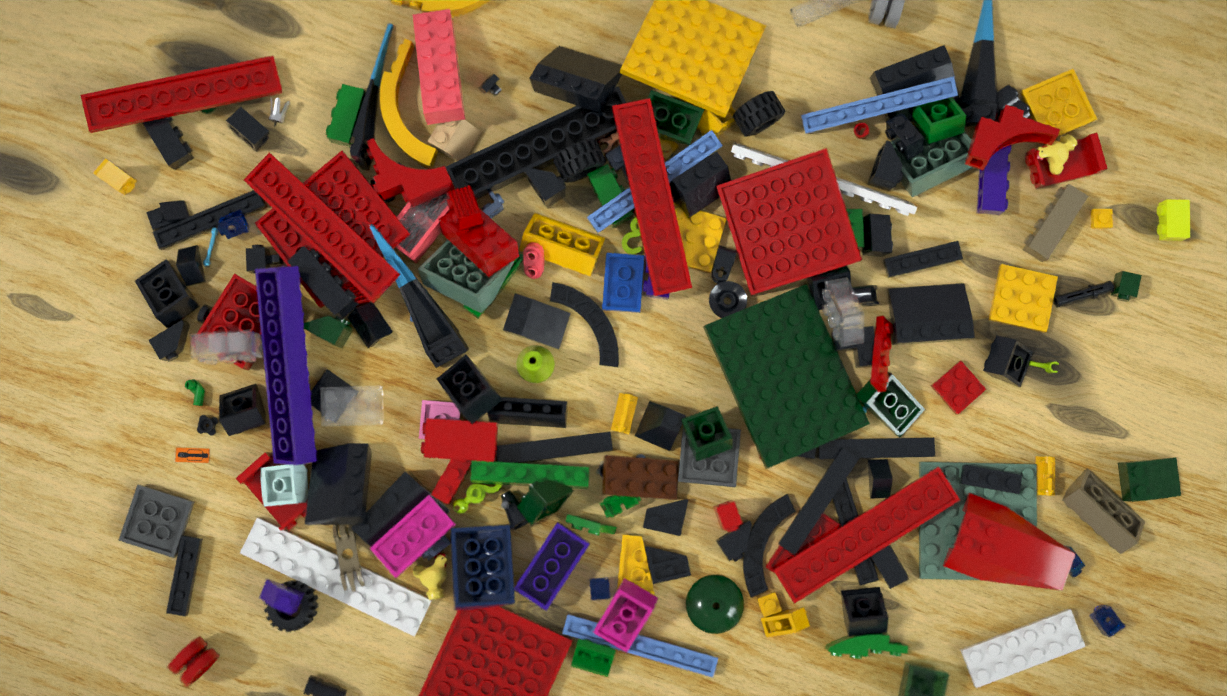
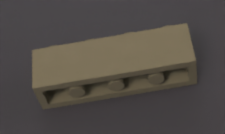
M1070 184L1063 188L1060 187L1054 195L1056 199L1053 203L1050 202L1044 210L1045 216L1043 219L1040 218L1034 226L1036 230L1033 234H1029L1024 241L1026 245L1023 250L1041 262L1049 259L1088 198V195Z

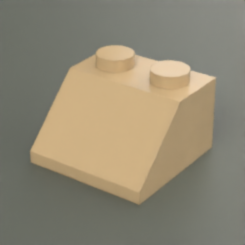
M465 119L438 123L428 143L442 154L455 161H459L469 156L482 132Z

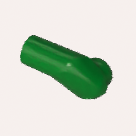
M195 379L187 380L185 388L194 394L193 405L203 406L204 387Z

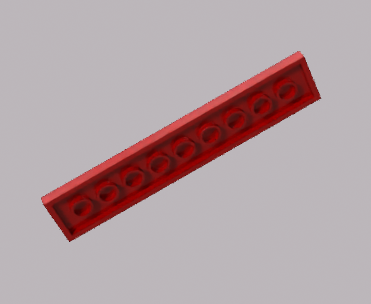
M268 56L82 94L81 100L88 130L90 133L281 94L283 91L274 56Z
M648 98L612 106L654 296L690 289L692 288L651 99Z
M270 152L244 179L257 194L371 302L375 303L401 275Z
M936 467L780 564L773 571L795 604L957 503L960 499L940 467Z

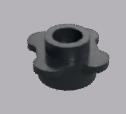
M206 415L200 416L197 432L200 434L208 433L210 436L215 435L218 419L216 417L209 418Z

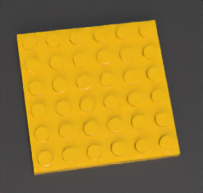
M654 0L620 69V73L725 118L766 25L707 0Z

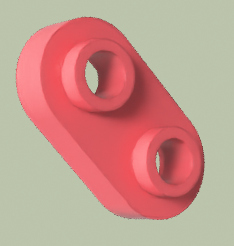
M535 242L527 244L523 251L524 272L529 278L537 279L541 277L544 271V250L541 245Z

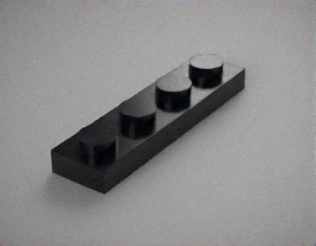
M954 241L886 258L883 262L887 277L891 278L963 259L959 242Z
M181 536L166 610L167 614L188 616L203 538Z

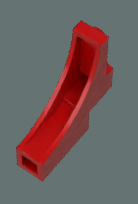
M1005 105L999 115L998 122L981 117L975 128L965 165L984 170L990 158L996 152L1016 143L1037 142L1052 145L1058 137L1060 129L1023 117L1024 110Z
M374 138L367 141L369 146L366 149L370 159H374L376 163L373 165L377 174L373 176L375 180L373 187L376 194H381L384 200L402 193L405 202H410L411 206L415 207L455 189L445 166L434 169L405 167L387 157L380 150Z

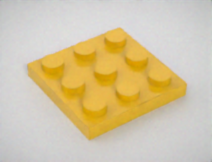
M1074 69L1020 92L1024 103L1029 107L1031 118L1039 123L1060 129L1058 137L1097 120Z
M674 203L688 267L711 273L726 218L699 211L688 218L680 205Z
M1001 264L999 266L989 320L1043 333L1047 332L1058 276Z

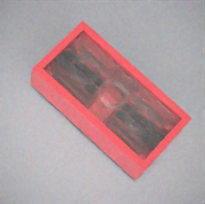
M448 192L415 207H412L410 202H408L397 216L410 235L395 248L416 264L441 233L439 218L450 212L447 204V199H450Z

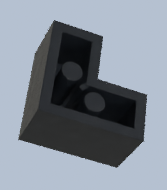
M873 326L839 330L831 333L835 351L853 350L855 368L872 366L875 339Z

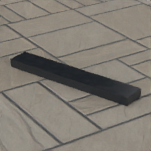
M252 190L152 233L158 248L163 250L212 230L213 227H219L267 206L264 199Z
M611 431L498 445L497 460L498 462L518 463L613 451Z
M935 437L832 440L818 447L819 459H835L841 448H845L858 458L935 457Z
M841 448L778 542L781 547L793 555L797 553L859 460L858 457L845 448Z
M846 478L832 499L840 526L858 516ZM871 556L854 566L860 586L879 580Z

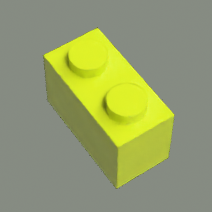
M1166 199L1160 202L1157 207V215L1159 216L1157 234L1159 235V240L1183 241L1190 238V200Z

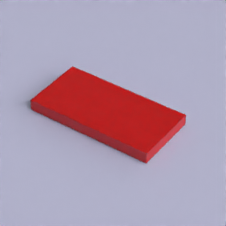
M823 513L796 554L838 529L840 524ZM779 545L765 567L774 573V568L795 555Z

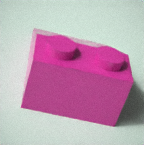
M624 578L593 633L627 653L654 610L658 597Z

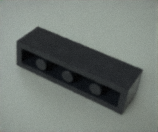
M172 116L143 122L142 124L169 167L176 170L194 159L191 154L193 151L191 146L181 138L183 133L178 126L173 125L172 121L174 119Z
M303 246L287 262L291 266H298L300 277L332 314L343 320L359 305L355 300L356 295L349 288L346 290L342 286L344 281L338 275L334 276L331 273L333 269L325 261L323 263L320 261L319 258L321 256L314 248L310 250Z
M501 397L502 400L487 413L489 422H496L498 424L566 428L568 407L567 401Z

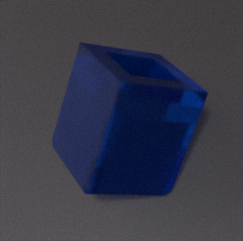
M609 577L590 578L591 600L610 599Z

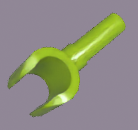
M1030 361L1029 365L1043 368L1047 373H1057L1058 371H1053L1051 366L1059 365V363L1056 361L1047 363Z

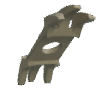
M333 525V537L336 543L342 586L344 591L348 590L345 575L347 574L351 590L355 592L354 572H356L360 586H365L359 564L355 532L351 529L354 525L348 526V533L350 535H347L345 525H339L340 538L337 525ZM345 549L353 551V556L349 560H345L342 557Z

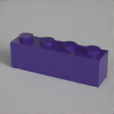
M1011 145L996 152L990 158L984 170L979 169L978 214L1001 215L1008 208L1006 191L1009 189L1007 173L1010 171L1008 154L1011 152Z

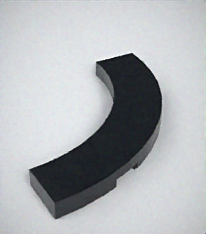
M552 282L550 302L569 307L582 316L596 336L600 354L599 365L618 368L619 352L617 339L613 327L602 309L580 291Z
M788 494L771 503L756 519L750 530L747 549L743 554L744 580L750 598L768 590L763 572V554L769 536L775 527L786 517L796 512Z

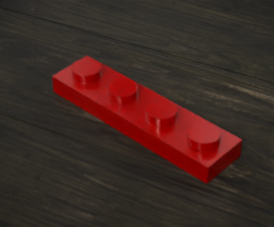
M884 315L877 316L870 380V383L878 392L886 391V385L889 381V352L892 348L891 333H893V326Z

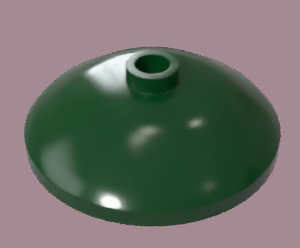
M707 575L697 580L689 589L686 597V610L691 622L698 629L706 633L720 634L731 630L739 622L744 611V599L741 590L731 579L722 575ZM718 602L719 608L713 609V603Z

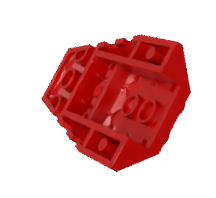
M968 493L962 510L965 514L953 548L948 549L943 566L981 581L1063 591L1075 553L1008 507Z

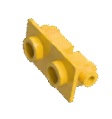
M619 393L611 430L625 434L630 433L638 397Z
M1035 456V464H1037V495L1055 496V457Z

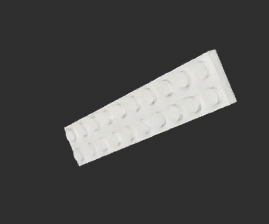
M735 142L731 150L734 153V157L745 160V157L750 158L752 163L763 166V163L772 167L788 161ZM836 177L842 190L841 192L847 196L854 197V194L859 195L862 201L868 203L876 201L880 207L889 210L891 207H894L898 213L906 216L909 213L915 214L917 206L911 202Z
M259 517L256 519L240 552L259 563L303 584L305 583L412 636L416 635L432 602L427 597L362 566L361 572L365 586H360L356 572H354L356 591L352 592L347 574H345L348 590L344 591L340 578L337 554L287 530L280 531L278 526Z

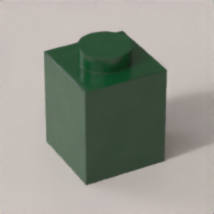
M1126 271L1116 273L1113 283L1114 292H1111V296H1115L1117 300L1124 302L1137 298L1142 275Z

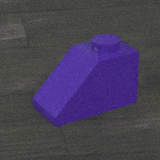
M266 579L259 598L271 607L291 615L297 612L304 593Z

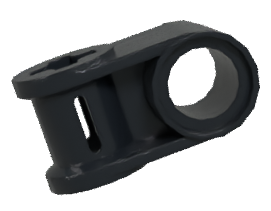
M718 246L711 275L715 283L727 281L737 250ZM719 271H723L722 278L718 277Z
M878 286L853 287L851 295L854 304L862 305L863 307L879 305L876 295Z

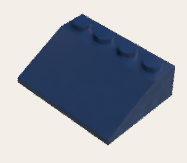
M510 525L451 528L454 611L515 604Z

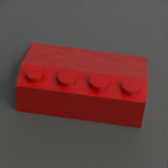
M234 273L193 340L241 369L248 371L263 349L257 286Z

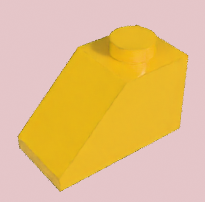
M106 158L93 172L101 180L124 195L131 192L137 182L125 170Z
M804 607L788 609L761 618L766 637L797 633L810 626Z

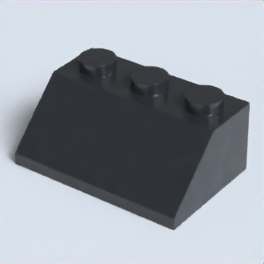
M716 151L672 179L669 185L672 196L688 218L720 198L717 189L718 185L732 180L727 164Z

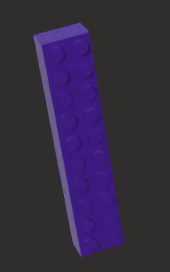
M298 266L255 269L274 463L296 466L315 462V430L313 428V410L311 408V390L309 386Z

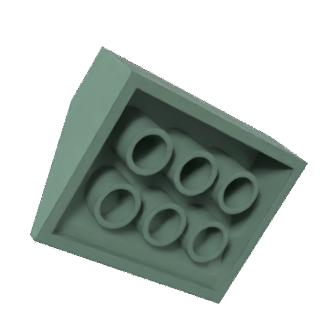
M965 131L962 134L930 144L923 136L924 151L909 160H906L891 141L903 165L901 172L904 174L901 183L911 197L973 168L965 165L972 141Z
M447 240L418 268L423 285L482 313L495 299L514 261L488 277L457 247Z

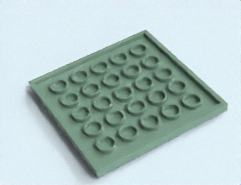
M919 462V478L932 469L940 467L960 499L957 503L919 526L920 579L978 580L943 566L948 549L953 548L965 514L962 510L968 493L1006 506L1037 527V464ZM970 465L1023 475L1020 494L960 484L962 466Z

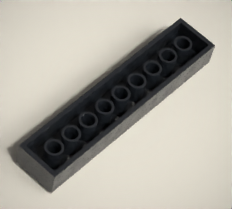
M619 86L615 87L601 113L580 106L572 107L446 166L455 189L470 185L477 200L488 195L490 191L494 192L526 177L524 173L525 168L541 170L554 164V158L562 150L575 143L588 139H595L599 143V140L610 137L611 134L617 132L612 106L626 103Z

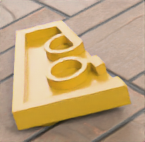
M622 534L617 589L623 579L626 578L655 596L642 536Z

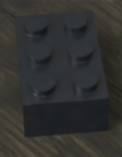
M464 355L437 378V381L457 409L472 425L502 400L478 366L467 355Z

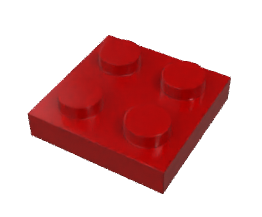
M958 361L931 385L956 415L987 390L962 361Z

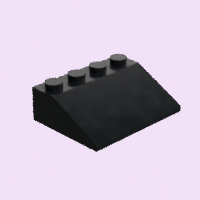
M945 45L876 70L870 77L873 88L878 96L954 76L958 96L952 98L957 104H959L960 100L953 65ZM913 107L884 115L886 120H889L903 113L912 122Z
M558 46L537 64L529 79L534 92L601 113L622 76L620 73L622 65Z
M964 283L888 288L890 322L893 326V345L963 341L975 338L973 317Z
M348 443L316 450V461L312 462L305 525H365L372 451L368 443Z
M405 471L366 512L365 525H354L351 529L372 547L428 495L437 502L446 514L451 510L439 499L431 495L432 492L410 471Z

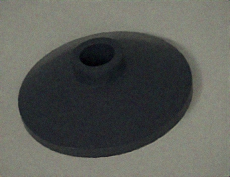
M724 281L718 283L711 290L709 305L715 315L724 318L745 309L747 295L739 284L732 281ZM729 298L731 303L725 304L724 299Z

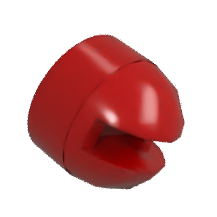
M858 123L854 127V135L858 139H865L869 135V126L865 123ZM862 128H864L865 131L862 135H860Z

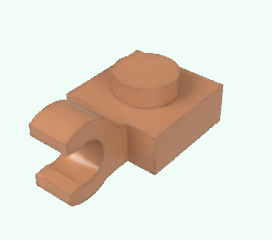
M617 132L611 134L608 138L599 140V145H608V148L603 150L604 154L609 153L613 145L619 144L620 146Z

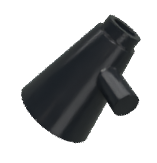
M511 491L503 493L501 495V506L505 509L511 531L528 524L529 522L517 508L521 501Z

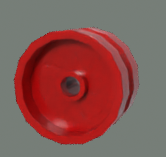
M198 636L186 645L167 666L174 675L183 672L180 676V681L186 687L195 683L220 657L213 648L204 652L208 643L201 636Z

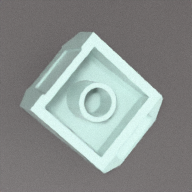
M304 464L261 468L260 478L264 506L307 501L309 493L308 470Z

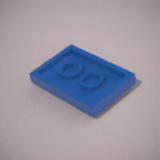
M606 253L602 310L640 313L644 255Z

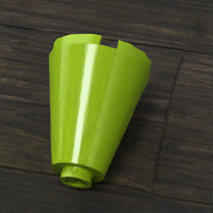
M532 345L521 351L516 365L519 375L524 380L530 383H541L552 375L555 361L548 349L543 346ZM533 359H536L535 364H530Z

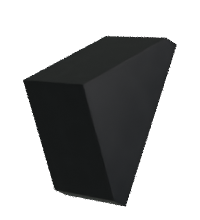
M198 245L178 249L176 266L186 286L206 282Z
M888 459L868 460L870 499L888 498L891 494L893 481Z

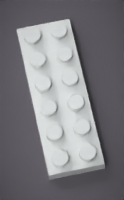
M1066 609L960 649L973 685L978 688L1085 647L1071 609Z

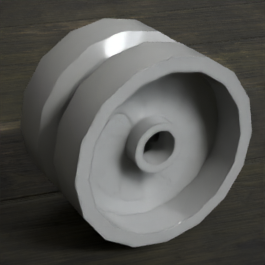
M872 0L868 22L879 25L884 18L885 27L895 29L905 0Z

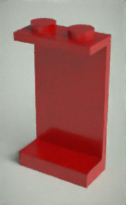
M1093 133L1085 138L1076 140L1077 146H1075L1073 151H1069L1068 159L1063 164V171L1058 175L1051 174L1049 162L1046 158L1041 161L1036 158L1037 150L1035 148L1026 152L1025 163L1030 168V180L1035 189L1098 174L1108 169L1098 133Z
M426 418V422H423L422 433L425 434V442L421 443V453L424 454V458L496 462L498 423L476 421L472 425L469 421Z
M265 452L235 479L240 484H245L263 504L260 478L261 468L280 466L281 464L274 463L273 455L270 452ZM307 501L264 507L281 525L279 527L280 531L286 529L290 531L298 524L296 521L301 516L303 518L306 516Z

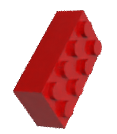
M481 209L483 224L461 230L459 225L453 222L451 215L454 212L453 210L439 218L442 235L488 277L519 257L517 241Z

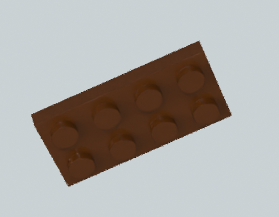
M604 455L602 495L677 500L679 461Z

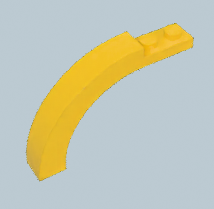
M489 0L389 1L396 6H402L403 4L415 10L422 8V13L450 9L452 17H456L480 8Z
M404 39L403 44H400L398 47V58L392 63V73L384 71L380 87L381 112L385 125L399 148L416 163L428 169H433L438 156L437 149L415 138L405 127L399 111L398 97L401 82L415 48L411 40Z

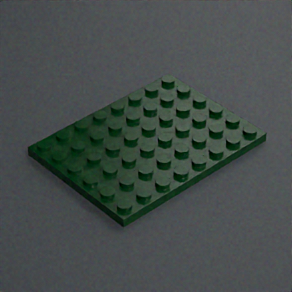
M807 284L703 326L765 469L870 424L859 399L856 398L857 394L838 352L835 351L834 343Z

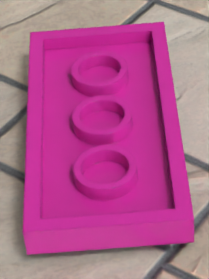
M428 495L370 549L390 573L397 578L456 524L437 502Z

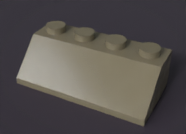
M1088 468L1084 470L1066 490L1063 501L1068 508L1079 515L1082 521L1091 526L1096 534L1105 539L1111 548L1122 554L1138 544L1145 521Z

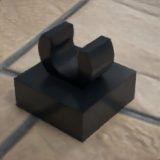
M491 74L479 87L483 93L490 91L494 96H497L502 90L495 84L499 80L495 74Z

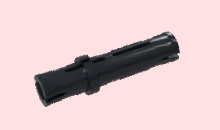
M1110 280L1097 285L1090 284L1086 288L1054 296V304L1059 308L1060 306L1089 298L1096 299L1099 295L1114 292V286Z

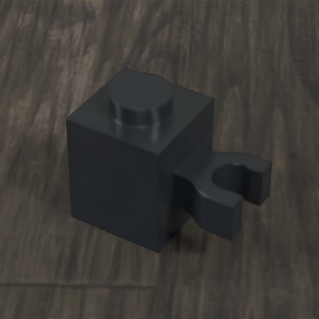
M252 245V248H246V271L251 274H255V269L271 268L270 264H283L279 254L270 255V250L265 248L264 245Z

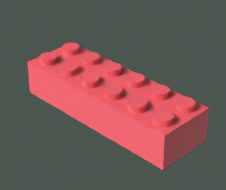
M447 9L413 14L423 114L427 125L464 120L465 112L451 11Z

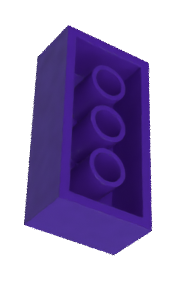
M557 522L514 587V590L547 611L590 545V542L560 522Z

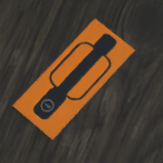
M176 448L175 462L209 463L210 449Z

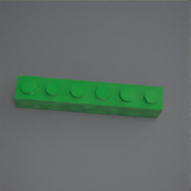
M472 461L471 483L530 486L536 481L540 483L547 479L572 487L573 489H588L589 467Z

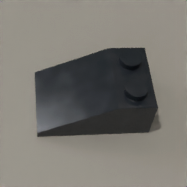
M167 259L135 280L155 318L167 329L200 307L191 291Z
M515 294L503 331L559 349L571 313Z

